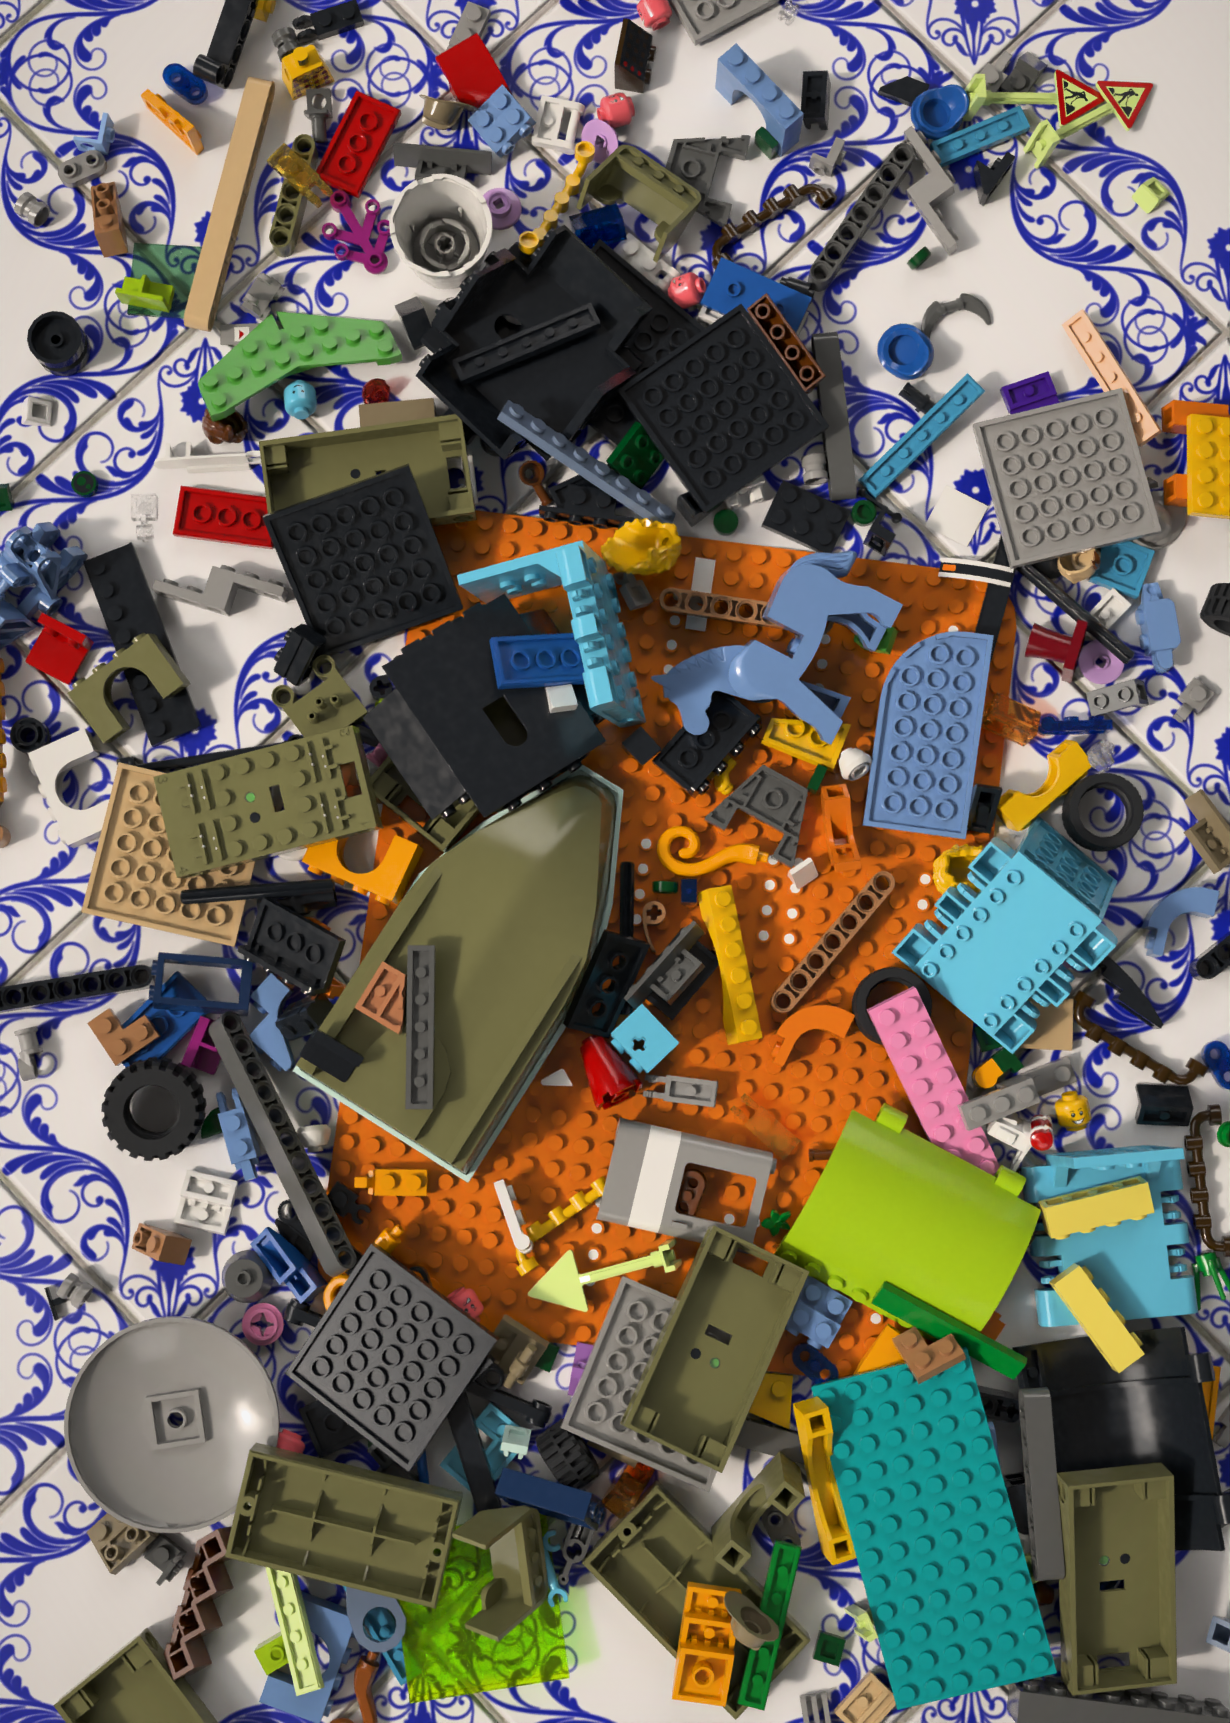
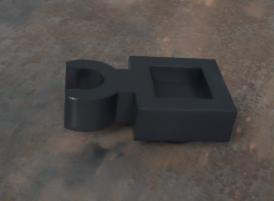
M340 1181L336 1182L327 1195L334 1211L344 1218L349 1212L353 1221L361 1225L364 1222L358 1217L360 1209L365 1210L367 1213L372 1211L368 1205L356 1203L360 1195Z

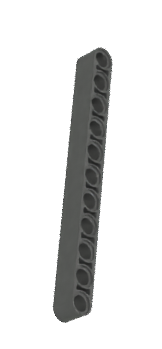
M226 1011L210 1024L209 1034L324 1271L331 1277H337L355 1266L356 1254L241 1018L235 1012Z

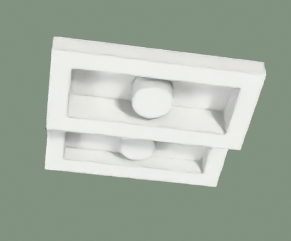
M187 1170L180 1192L181 1199L174 1224L226 1236L238 1181Z

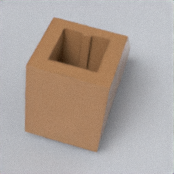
M139 1223L137 1231L133 1236L132 1249L160 1262L185 1265L192 1240L175 1232Z

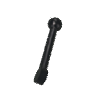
M865 488L858 490L859 497H865L882 510L884 505L870 496ZM888 509L886 514L891 517L892 522L899 523L902 519L901 514L893 513Z

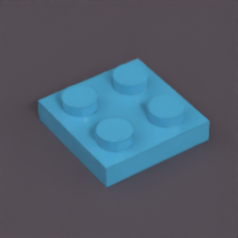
M1130 541L1101 547L1100 568L1089 578L1088 582L1110 590L1114 588L1118 593L1133 599L1138 598L1155 551Z

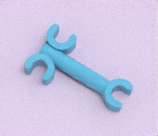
M549 1530L545 1533L544 1538L542 1537L550 1590L548 1603L551 1607L555 1606L553 1596L557 1593L562 1595L564 1602L568 1601V1593L559 1586L548 1551L555 1552L561 1548L560 1543L550 1545L548 1542L550 1536L556 1535V1530Z

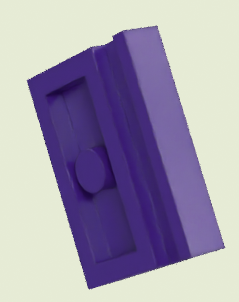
M1048 371L1006 385L1000 389L1010 415L1061 403L1057 398V392Z

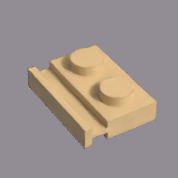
M869 1670L839 1703L834 1712L844 1723H880L896 1703L893 1692Z

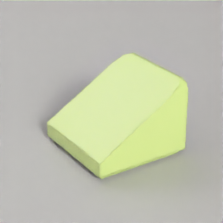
M1152 177L1140 185L1132 195V199L1146 213H1150L1170 195V192L1155 177Z

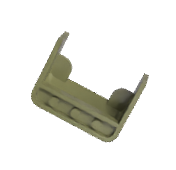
M621 145L585 179L576 208L581 210L593 198L604 205H612L621 199L658 224L654 237L659 242L653 258V261L657 263L679 240L698 209L701 194L697 189L631 145Z
M527 1505L482 1510L452 1533V1537L484 1550L490 1548L494 1579L482 1589V1610L465 1623V1628L498 1642L542 1605L548 1595L549 1586L540 1516L536 1508Z

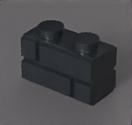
M300 624L295 628L291 627L284 636L286 644L274 657V660L277 662L273 669L274 672L286 678L287 681L295 686H299L308 680L313 670V662L320 655L327 641L325 637L314 632L306 624Z
M323 993L316 994V996H308L289 1004L283 1011V1014L276 1020V1027L290 1041L313 1033L315 1028H320L334 1005Z

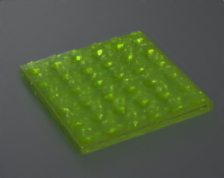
M539 1514L542 1537L544 1538L545 1533L549 1531L548 1518L545 1515ZM458 1524V1525H456L455 1530L458 1529V1528H459L460 1526H462L463 1524ZM549 1537L548 1542L551 1545V1539ZM453 1538L436 1609L399 1600L407 1615L406 1632L402 1637V1647L410 1704L570 1678L558 1593L553 1596L554 1607L549 1605L547 1595L542 1605L499 1642L466 1629L465 1623L482 1610V1589L494 1579L490 1548L484 1550ZM548 1551L554 1568L553 1553Z

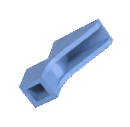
M271 973L250 996L255 1000L253 1006L262 1014L266 1012L269 1014L249 1036L258 1053L262 1055L265 1052L272 1058L269 1062L280 1072L283 1069L290 1072L295 1067L296 1062L288 1039L281 1034L275 1022L282 1015L283 1007L294 991L277 975Z

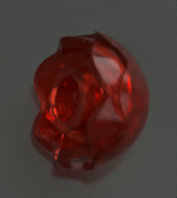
M374 378L369 380L362 389L364 404L388 402L390 387L383 379Z

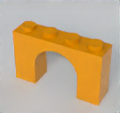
M395 835L382 863L371 872L357 874L351 872L344 861V847L349 837L307 848L302 862L309 866L308 871L322 876L323 872L331 875L330 879H333L335 883L344 886L345 882L354 885L353 891L364 896L370 892L376 895V901L389 906L390 902L399 905L424 850L418 844Z

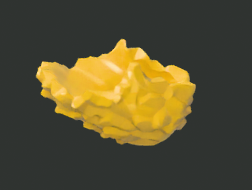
M637 518L633 522H625L624 526L619 530H615L613 538H607V542L601 546L603 560H607L606 564L610 567L614 566L617 572L644 576L653 573L659 574L675 565L682 549L681 537L678 536L675 524L661 523L652 519L649 520L648 518L642 520Z
M955 844L951 849L945 850L934 861L933 880L941 894L950 886L957 888L959 883H964L977 894L979 893L980 889L970 882L967 874L972 871L968 866L983 850V846L976 847L969 846L968 844L958 846Z

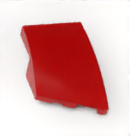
M478 33L435 57L437 65L449 82L450 92L457 102L480 108L501 85H504L511 93L504 77Z

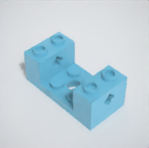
M643 1004L611 1033L613 1040L610 1041L621 1055L626 1052L632 1058L629 1063L639 1074L642 1071L648 1074L679 1044ZM633 1040L638 1042L643 1040L645 1042L643 1045L645 1050H633Z

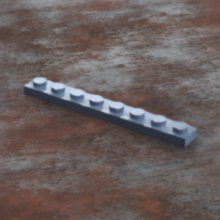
M510 400L506 402L497 418L499 421L641 517L661 523H673L676 513L669 506L658 502L647 491L633 485L626 477L620 476L611 470L607 464L589 455L585 449L567 440L563 434L555 432L541 419L527 413L520 405L514 404Z

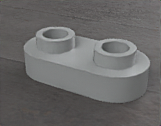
M89 150L63 162L58 168V176L65 186L75 188L102 176L107 169V162L99 151ZM96 159L95 163L89 164L90 160ZM73 169L71 174H66L68 170Z

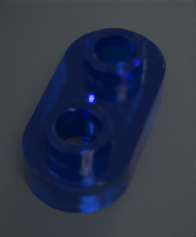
M172 63L163 70L162 76L166 86L188 103L199 105L207 99L208 90L204 81L194 76L191 71L181 64ZM177 77L180 78V80L177 82L173 81ZM195 91L200 92L198 95H192Z
M1210 1041L1201 1050L1202 1060L1209 1068L1208 1070L1217 1085L1223 1089L1230 1090V1080L1226 1081L1224 1079L1225 1072L1230 1073V1050L1221 1041ZM1213 1049L1218 1053L1215 1059L1210 1056V1052Z
M806 1342L799 1343L794 1347L792 1351L793 1363L815 1384L839 1378L836 1366L815 1347ZM803 1351L809 1352L807 1360L800 1359V1354ZM821 1370H829V1376L821 1378Z

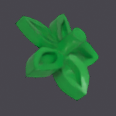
M772 1209L771 1218H765L761 1222L762 1227L769 1229L773 1237L779 1233L780 1228L790 1230L786 1220L791 1216V1212H784L779 1215L777 1210Z

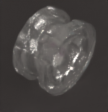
M792 0L785 2L777 18L780 21L785 20L787 26L793 22L800 9L798 4H792Z

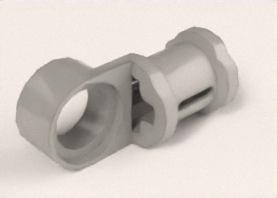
M37 1026L14 1032L15 1036H18L21 1048L18 1068L23 1081L38 1078L34 1054L43 1052V1049L39 1047L36 1034L38 1031Z

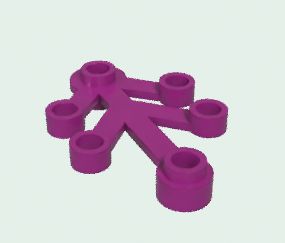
M342 190L333 192L330 196L332 209L337 213H342L353 233L337 229L333 223H326L322 227L324 238L327 240L336 239L361 246L364 253L351 251L346 244L339 243L334 247V254L340 261L349 260L364 264L365 269L369 273L381 274L388 266V259L384 250L390 236V229L381 231L383 226L389 227L388 220L378 222L379 236L374 248L369 241L376 217L381 212L379 202L375 199H370L366 202L365 209L367 213L363 227H361L350 209L351 201L349 195ZM338 197L344 198L341 202H336L335 200ZM375 205L377 209L370 211L369 207ZM328 229L334 230L332 234H326ZM341 249L346 250L343 255H339L338 251ZM374 258L380 259L376 264L371 263V260Z

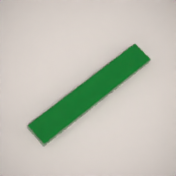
M885 1281L873 1297L872 1304L938 1340L952 1334L961 1348L967 1347L970 1357L1013 1380L1026 1366L1028 1358Z
M777 1539L774 1541L759 1609L776 1623L780 1633L778 1639L770 1642L766 1641L759 1650L749 1649L738 1697V1704L765 1710L802 1550L800 1545Z

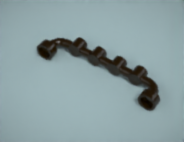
M795 184L788 186L783 191L785 197L778 202L774 197H771L763 203L762 207L764 210L756 214L754 210H749L742 216L744 223L736 227L731 222L722 228L721 233L723 236L719 237L712 247L713 268L716 270L721 257L734 262L727 252L722 253L724 246L734 244L748 231H755L769 218H776L790 205H797L802 201L803 197L809 194L816 195V204L821 210H825L834 204L837 196L830 188L824 189L817 184H807L799 189Z
M1080 990L1073 999L1077 1001L1074 1009V1018L1077 1024L1087 1031L1084 1036L1096 1043H1099L1100 1039L1108 1043L1107 1050L1119 1057L1123 1053L1131 1057L1129 1063L1142 1071L1145 1066L1154 1071L1152 1077L1163 1084H1166L1169 1080L1177 1085H1187L1193 1082L1198 1075L1204 1077L1209 1068L1190 1057L1185 1065L1189 1071L1184 1075L1175 1073L1170 1068L1088 1020L1084 1015L1086 1007L1092 1009L1097 1000Z
M1213 1104L1207 1105V1110L1197 1113L1192 1118L1189 1129L1190 1135L1184 1136V1145L1186 1151H1192L1193 1161L1187 1162V1172L1189 1177H1195L1196 1187L1190 1188L1191 1203H1197L1198 1214H1193L1194 1229L1200 1230L1202 1240L1208 1248L1213 1251L1223 1252L1224 1257H1230V1235L1222 1236L1221 1241H1216L1211 1233L1212 1222L1208 1206L1209 1194L1206 1187V1167L1203 1161V1140L1200 1126L1204 1121H1208L1210 1126L1222 1124L1220 1105Z

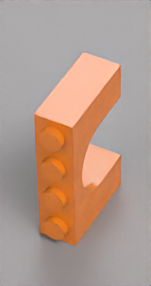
M1173 400L1161 408L1162 432L1187 434V416L1190 414L1230 418L1229 406L1225 404ZM1174 474L1163 481L1164 505L1187 507V474Z

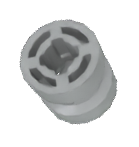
M30 192L23 193L15 203V213L23 218H28V222L34 227H40L49 217V206L43 202H38L36 197Z
M814 453L801 458L802 467L805 469V474L803 475L805 485H819L829 480L828 472L825 470V465L827 464L825 454Z
M70 1273L60 1285L56 1295L62 1299L67 1298L71 1301L72 1306L80 1309L91 1295L94 1287L89 1283H82L77 1275Z

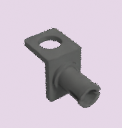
M329 88L307 89V110H304V115L311 120L312 138L315 143L328 142L326 120L333 118L331 90ZM318 94L326 98V105L322 109H316L312 104V99Z

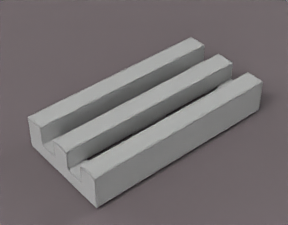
M826 1692L799 1696L804 1723H809L806 1701H811L814 1722L820 1723L817 1700L819 1699L822 1700L825 1723H831Z

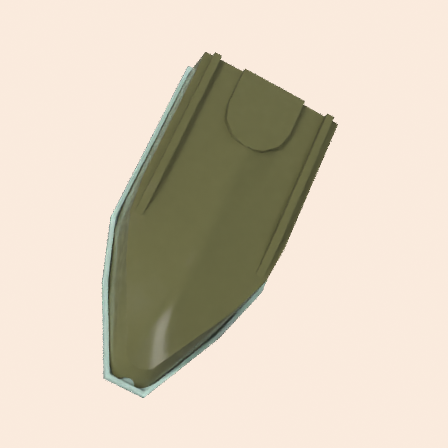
M584 765L573 773L566 771L551 780L553 784L543 792L536 790L521 799L522 804L513 811L509 812L506 809L483 821L418 874L319 1028L364 1057L360 1066L354 1068L348 1080L342 1082L300 1057L293 1070L302 1078L467 1183L473 1177L565 1030L564 1019L604 929L607 930L613 905L624 790ZM408 945L436 946L434 1109H405L407 986L401 1035L355 1008L382 961L407 975Z

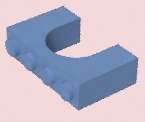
M737 43L734 44L718 58L715 89L731 105L744 94L755 103L765 120L766 130L779 142L777 154L782 157L799 142L804 113Z
M301 1591L310 1630L325 1642L329 1651V1666L322 1673L324 1688L296 1696L292 1675L275 1670L268 1675L259 1702L314 1723H320L323 1716L328 1717L334 1703L333 1700H330L332 1690L338 1691L343 1677L339 1670L342 1663L347 1665L352 1652V1648L348 1647L351 1637L355 1639L356 1637L353 1633L346 1607Z

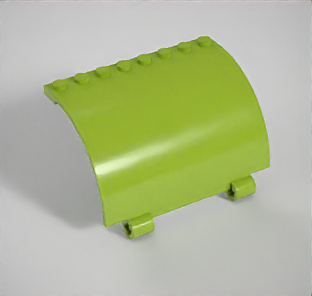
M887 1103L882 1105L874 1121L852 1110L818 1182L793 1226L776 1248L774 1255L809 1271L808 1276L814 1277L832 1289L840 1291L853 1300L866 1305L908 1329L914 1326L872 1304L874 1295L884 1281L981 1332L1010 1285L1029 1245L1041 1212L1039 1208L1018 1198L1026 1182V1177L1003 1165L998 1168L993 1176L903 1128L908 1115ZM917 1328L925 1339L933 1342L938 1341L937 1338Z

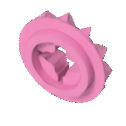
M265 1302L250 1307L242 1319V1330L245 1337L251 1343L260 1346L275 1342L282 1335L285 1325L282 1313L276 1306ZM263 1313L267 1322L274 1323V1325L266 1327L264 1335L263 1331H261V1326L253 1324L262 1319Z

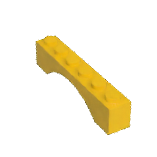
M727 885L706 889L697 893L702 919L713 941L720 967L723 988V1023L727 1043L732 1045L761 1039L763 1037L732 886Z
M818 1396L793 1403L821 1552L832 1565L855 1559L857 1557L830 1456L833 1455V1428L829 1407Z

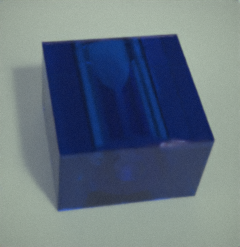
M681 879V905H696L697 879Z

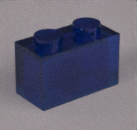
M617 203L569 216L572 232L590 249L599 239L607 245L627 240L623 216Z

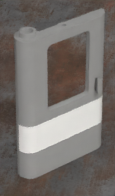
M619 1118L614 1148L596 1219L699 1243L702 1242L708 1227L715 1225L753 1244L769 1174H774L777 1159L773 1158L772 1152ZM694 1163L756 1179L745 1226L739 1227L678 1213L675 1210L686 1164ZM739 1248L737 1250L738 1252L749 1254L748 1252L743 1251Z

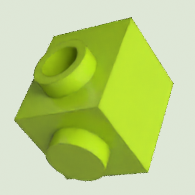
M281 1631L258 1644L254 1650L266 1675L288 1663Z

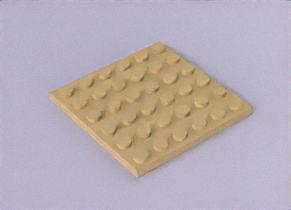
M119 762L81 912L235 947L246 900L183 904L180 895L182 890L250 885L256 861L187 879L177 878L153 778L166 773Z

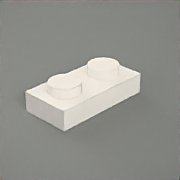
M1112 588L1089 613L1109 629L1131 604ZM1086 632V635L1093 641L1096 640L1090 633Z

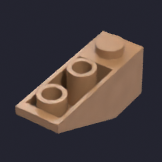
M115 181L91 186L94 232L104 258L128 253L127 236Z

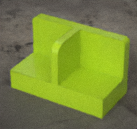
M144 274L141 279L125 276L122 288L116 287L115 294L122 304L170 313L175 288L172 285L152 282Z

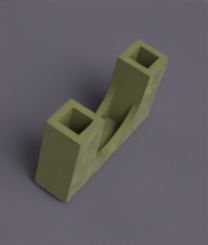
M142 633L132 640L133 645L127 649L121 648L112 655L113 660L107 664L101 663L92 670L94 674L87 679L83 677L72 685L74 689L67 693L102 743H111L130 729V726L114 705L111 696L112 684L122 671L128 668H136L145 673L163 699H171L191 684L155 634Z
M780 1451L711 1527L714 1560L734 1575L752 1556L751 1535L762 1514L773 1505L788 1516L805 1498L800 1467Z

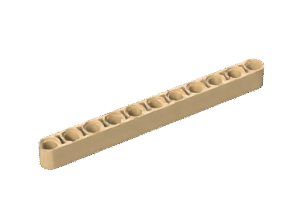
M255 77L247 78L184 313L185 327L211 332L274 99L275 83L273 81Z

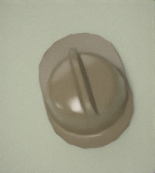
M419 95L424 99L422 122L438 130H446L453 127L463 111H477L476 107L469 104L438 100L426 95Z
M729 1591L725 1594L724 1604L728 1613L732 1616L731 1629L733 1635L741 1644L757 1651L766 1641L770 1642L778 1639L780 1632L776 1623L747 1597L736 1591Z

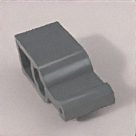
M570 1523L563 1542L562 1553L566 1562L559 1571V1584L565 1586L568 1583L572 1563H579L584 1559L595 1530L583 1527L581 1534H579L581 1526ZM574 1543L581 1546L582 1549L576 1550L575 1553H571L567 1549L568 1546L572 1547Z

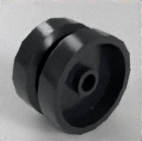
M58 311L47 312L36 318L28 329L27 342L29 349L46 371L57 376H68L77 373L85 367L90 358V342L87 335L72 316Z

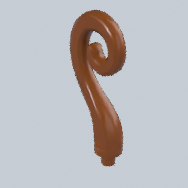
M369 1651L367 1656L362 1655L357 1663L354 1674V1690L363 1723H378L372 1695V1683L380 1667V1664L376 1661L380 1654L379 1652ZM340 1717L333 1719L330 1723L354 1722L349 1718Z

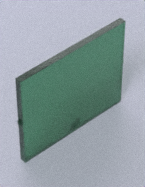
M134 243L130 277L141 279L144 274L152 282L172 285L175 288L170 313L128 305L127 314L132 316L184 319L202 247Z

